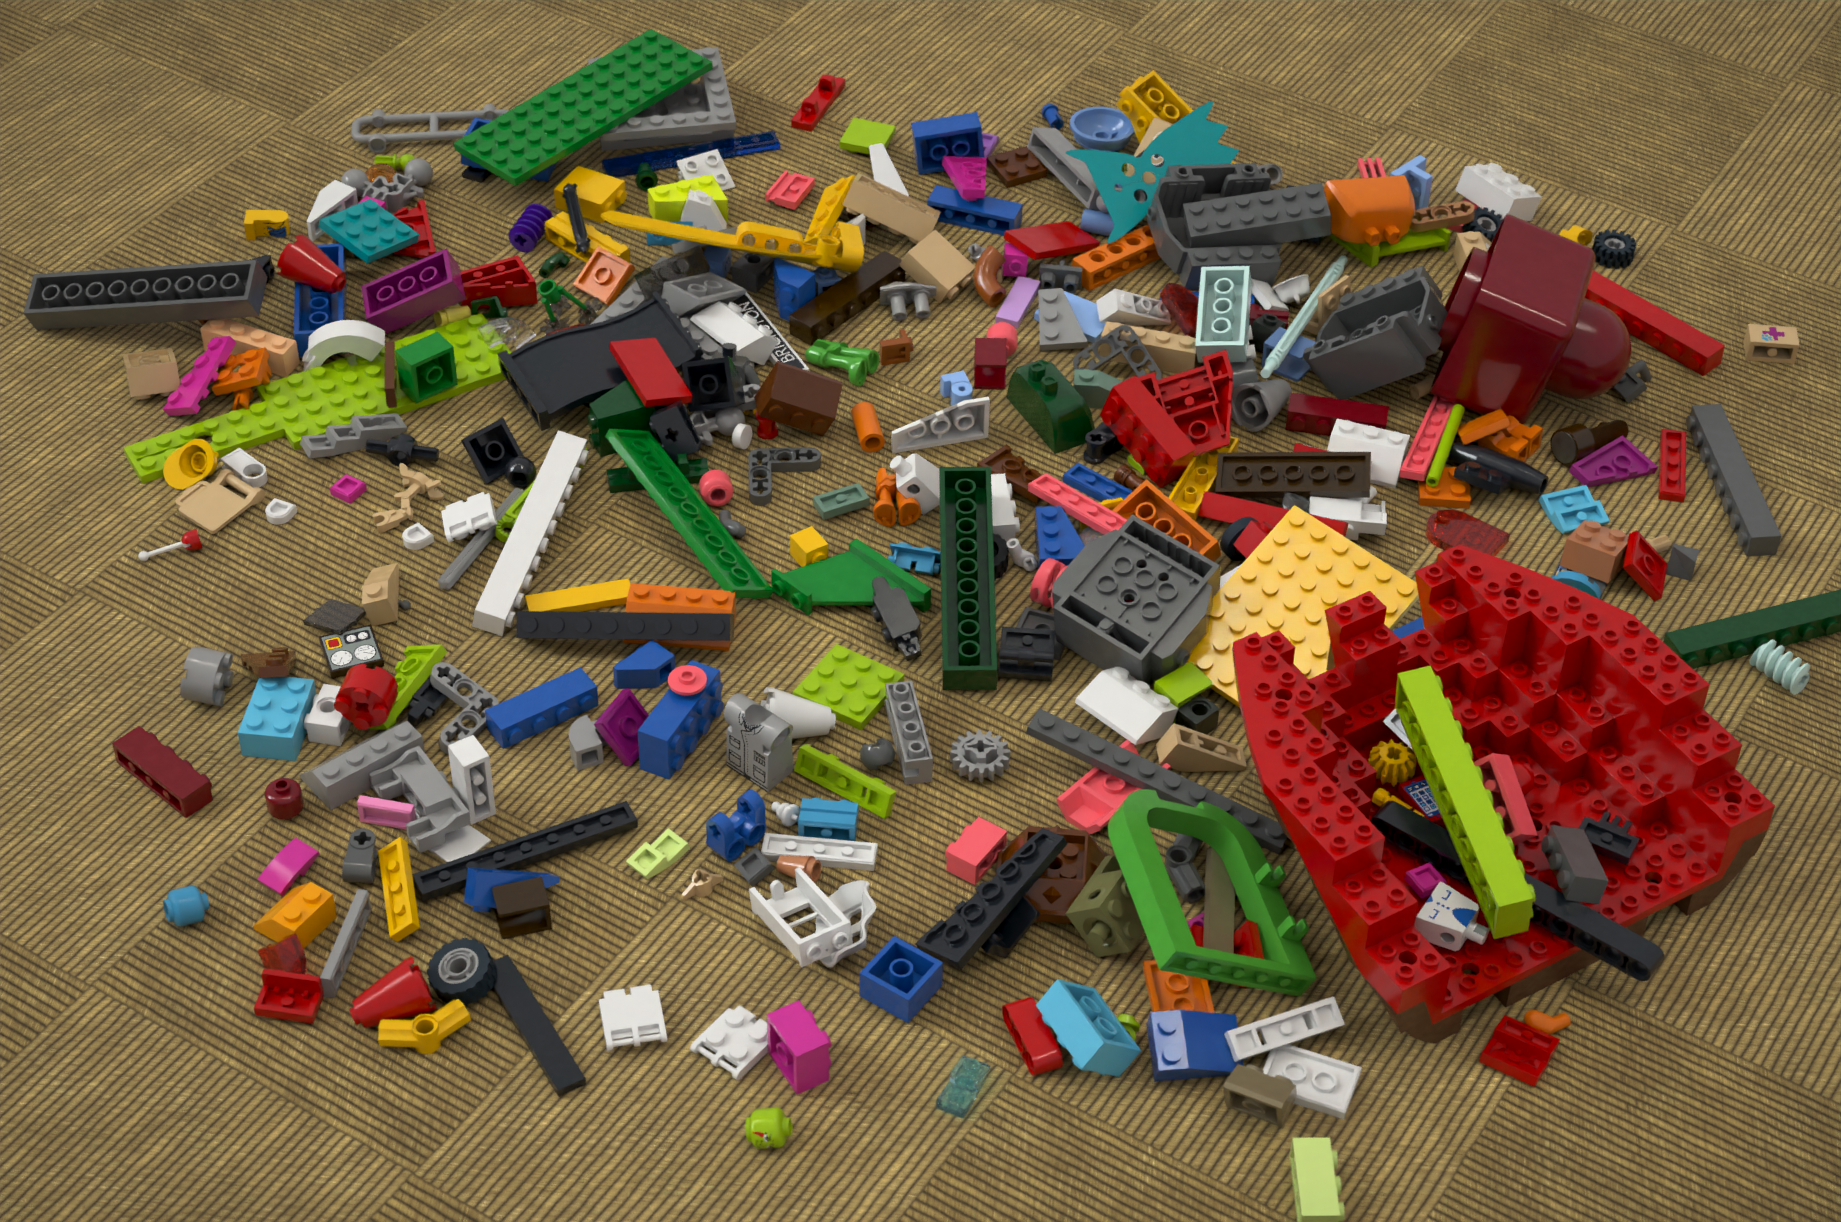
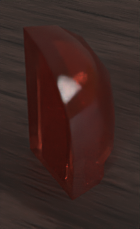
M296 933L284 937L283 940L274 945L268 944L257 950L266 969L282 970L297 974L306 973V957Z

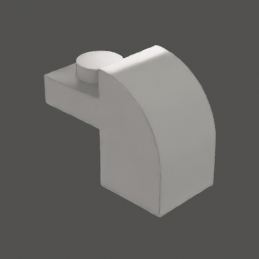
M588 715L578 718L569 729L570 755L577 771L604 763L602 746L608 745L594 726L597 720L590 721Z

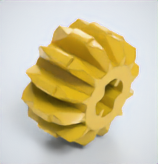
M1391 739L1388 744L1380 741L1377 747L1372 748L1368 763L1377 771L1376 779H1381L1382 785L1388 782L1394 787L1397 782L1403 783L1408 781V779H1412L1415 774L1417 759L1410 747H1404L1403 741L1397 744Z

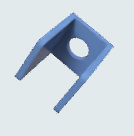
M1279 327L1264 342L1262 368H1264L1265 360L1271 353L1270 349L1273 350L1287 331L1286 329ZM1300 335L1278 369L1273 370V372L1292 381L1299 382L1311 370L1306 360L1303 359L1304 350L1313 346L1316 342Z

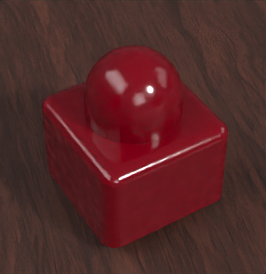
M1506 214L1488 251L1486 252L1477 247L1471 249L1444 306L1448 314L1438 333L1442 339L1437 350L1442 351L1443 354L1429 393L1455 404H1460L1482 415L1502 409L1506 416H1513L1519 423L1524 424L1530 417L1544 389L1572 399L1594 398L1611 390L1622 379L1629 366L1631 340L1625 324L1615 312L1585 298L1596 261L1594 251L1585 245Z

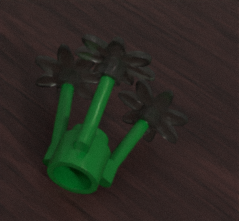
M552 279L544 280L538 287V292L543 297L541 302L545 306L550 318L544 320L546 325L540 328V331L546 332V336L570 327L569 324H566L569 321V317L560 320L562 307L566 309L571 308V305L566 301L571 300L581 308L578 310V313L582 314L578 322L582 323L585 321L586 325L590 324L592 318L596 319L598 317L596 312L602 308V305L598 304L599 299L597 297L592 303L586 300L584 304L566 291L562 285L558 286ZM555 309H556V312H557V314H558V315H556V316H554V314H553V312L555 311Z

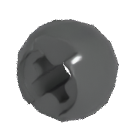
M885 738L876 739L877 742L874 744H863L860 750V759L869 770H878L880 765H892L895 758V750L891 742Z

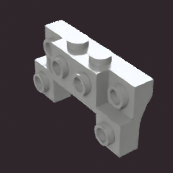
M420 746L406 750L400 758L390 765L369 773L370 786L380 799L390 800L404 795L410 804H414L415 811L420 818L406 823L408 838L419 853L446 843L445 834L471 824L470 812L460 800L458 791L455 787L451 788L443 771L437 770Z

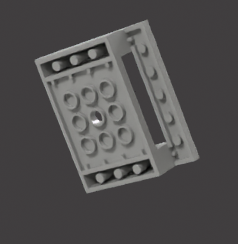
M706 47L704 49L692 50L712 61L713 65L712 70L700 76V84L689 83L601 135L599 137L601 150L734 139L736 119L719 49ZM596 57L595 59H588V65L595 62L597 59L601 57Z

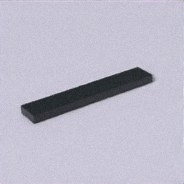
M509 955L494 960L497 966V978L493 983L492 990L558 1097L586 1085L585 1076Z

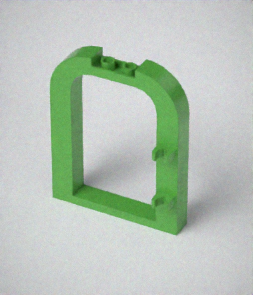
M1148 789L1137 790L1128 795L1111 816L1108 823V834L1159 970L1300 997L1317 977L1301 942V938L1309 930L1308 924L1304 918L1296 924L1294 917L1290 916L1278 888V885L1286 877L1283 866L1279 865L1273 870L1271 863L1267 862L1260 845L1247 828L1232 815L1215 805L1201 801L1196 807L1161 800L1155 790ZM1150 827L1198 838L1210 845L1219 854L1247 920L1258 924L1264 959L1196 946Z

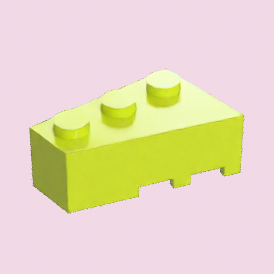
M713 174L681 180L667 185H658L648 189V207L653 219L680 222L689 190H699L713 198L723 218L728 222V200Z

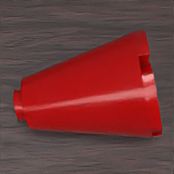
M303 234L294 237L298 239L293 244L289 242L285 246L277 263V266L281 268L280 272L277 271V273L282 278L330 293H336L345 287V273L308 237Z
M413 956L403 960L352 1001L354 1007L350 1008L349 1011L356 1025L362 1023L364 1028L379 1025L382 1019L402 1020L438 1010L435 1002L429 1004L432 1001L430 997L432 994L419 966H411L415 960Z

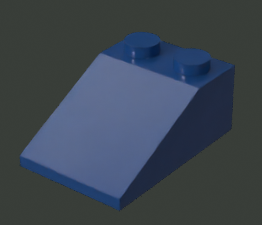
M1188 1010L1150 1012L1146 1026L1154 1082L1229 1076L1237 1064L1244 1066L1243 1060L1234 1061L1224 1033L1238 1028L1236 1015Z

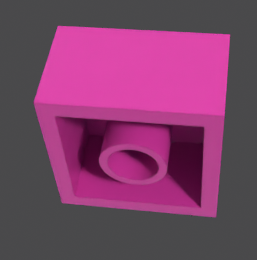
M798 1000L767 1014L768 1053L795 1093L798 1095L829 1081V1067L831 1066L829 1048L831 1047V1041L828 1034L824 1030L821 1031L816 1025V1020L811 1010H806Z

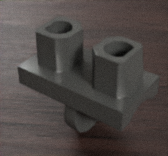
M1060 260L1059 265L1041 263L1039 273L1040 286L1042 289L1064 288L1063 291L1075 294L1077 290H1081L1083 267L1065 266V260Z

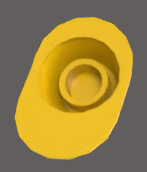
M203 439L189 441L167 458L163 469L165 481L175 489L184 490L215 472L217 458L219 457L218 452L213 451L210 444Z

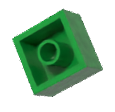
M438 332L395 350L400 389L415 404L458 385L454 347Z

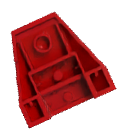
M1226 350L1202 357L1204 366L1157 380L1155 372L1137 377L1196 447L1193 457L1230 446L1233 370Z

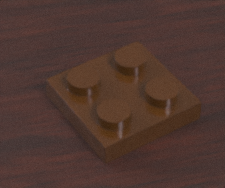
M1027 146L987 157L988 167L1006 188L1047 177V169Z

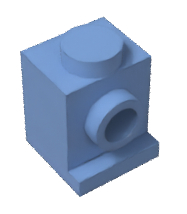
M818 267L816 270H811V272L815 273L816 297L823 293V287H832L841 280L834 269Z

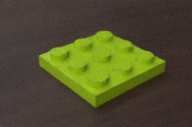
M835 644L795 688L793 695L830 707L831 713H835L837 720L862 730L885 704V699H887L885 684L904 682V673Z

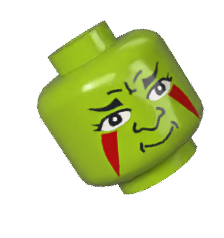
M778 1107L755 1109L745 1121L747 1141L752 1142L757 1149L781 1148L785 1145L787 1136H792V1120L790 1117H786L784 1111Z

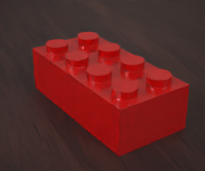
M1136 375L1112 387L1100 413L1105 425L1110 427L1119 442L1128 449L1133 459L1142 466L1148 477L1159 488L1181 478L1196 451V447Z

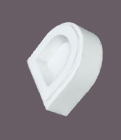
M274 498L265 509L266 518L272 524H284L297 513V507L294 504Z
M420 523L407 528L402 534L404 546L411 550L422 549L434 542V535Z

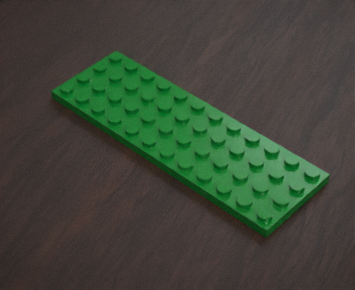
M650 29L543 92L531 97L524 103L498 116L472 133L465 135L454 142V149L505 181L517 186L713 69L712 61Z

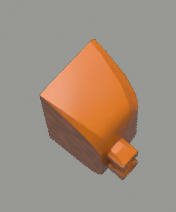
M1405 175L1328 180L1325 183L1324 192L1331 214V233L1339 239L1352 243H1368L1370 246H1376L1383 241H1388L1390 244H1398L1399 239L1408 233L1415 210V203Z

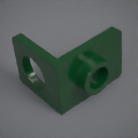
M498 296L471 301L472 315L480 314L477 312L479 306L489 305L490 310L483 314L486 319L497 317L502 333H506L505 321H508L506 307H501Z

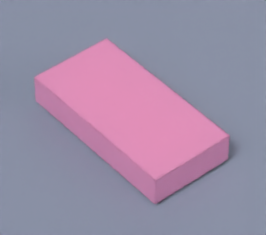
M360 795L357 801L360 822L406 830V823L416 820L414 804Z

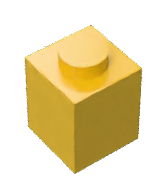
M811 526L790 535V555L803 567L827 559L828 543Z

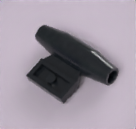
M1456 442L1451 448L1449 460L1459 465L1455 468L1453 476L1456 479L1498 495L1508 488L1541 495L1547 487L1548 476L1521 460L1487 447L1471 444L1465 445L1461 442Z

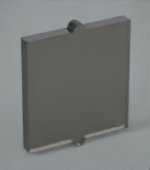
M329 599L321 607L314 609V612L304 619L303 622L306 626L341 636L352 626H356L357 622L367 614L364 608Z

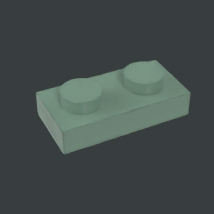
M856 483L814 496L813 506L822 519L825 520L870 506V498L861 485Z

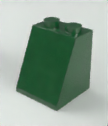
M628 379L589 404L590 415H587V421L592 434H589V442L592 449L596 448L600 457L617 453L605 437L609 429L649 431L657 441V434L653 433L649 423L651 420L650 416L655 411V406L645 407Z

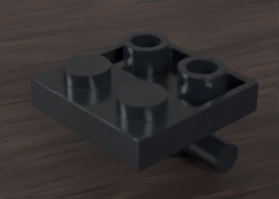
M1002 627L998 678L1052 682L1055 630Z

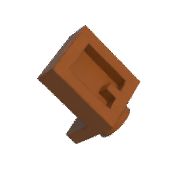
M905 329L899 330V338L880 341V362L882 366L910 362L913 341L911 337L907 336Z

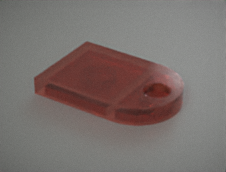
M1168 283L1160 292L1163 304L1184 335L1196 338L1199 299L1187 288L1176 283Z
M1445 509L1433 513L1429 517L1426 526V536L1429 541L1443 550H1448L1460 544L1494 557L1509 542L1510 534L1465 512L1453 509Z

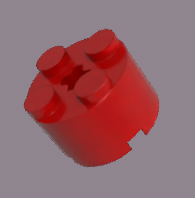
M367 664L355 665L348 670L334 702L335 710L353 722L354 726L360 730H367L369 727L379 726L386 722L398 696V684L395 678L380 667L376 666L375 669L366 668Z

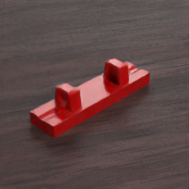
M823 74L819 79L818 85L808 98H804L802 106L791 119V127L812 132L844 89L845 79Z

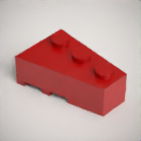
M518 255L461 271L466 299L458 302L460 306L467 305L471 309V301L498 296L501 307L538 304L536 281ZM484 304V305L479 306L478 309H479V308H490V306Z

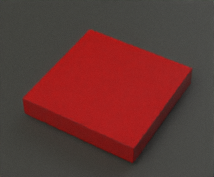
M1636 530L1629 534L1623 568L1650 598L1656 601L1662 598L1667 562Z

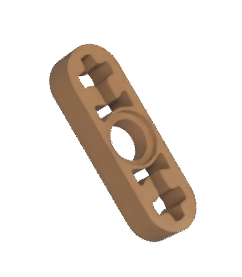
M1460 201L1414 210L1409 229L1414 232H1423L1467 224L1474 219L1475 207L1471 202ZM1440 214H1443V215H1446L1447 217H1446V218H1443V219H1439V218H1436L1435 216L1440 215Z

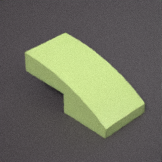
M668 828L651 845L645 842L626 860V863L648 879L675 863L690 847L685 840Z

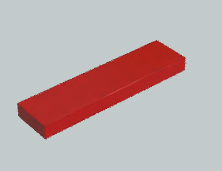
M1661 429L1658 499L1684 503L1686 487V432Z

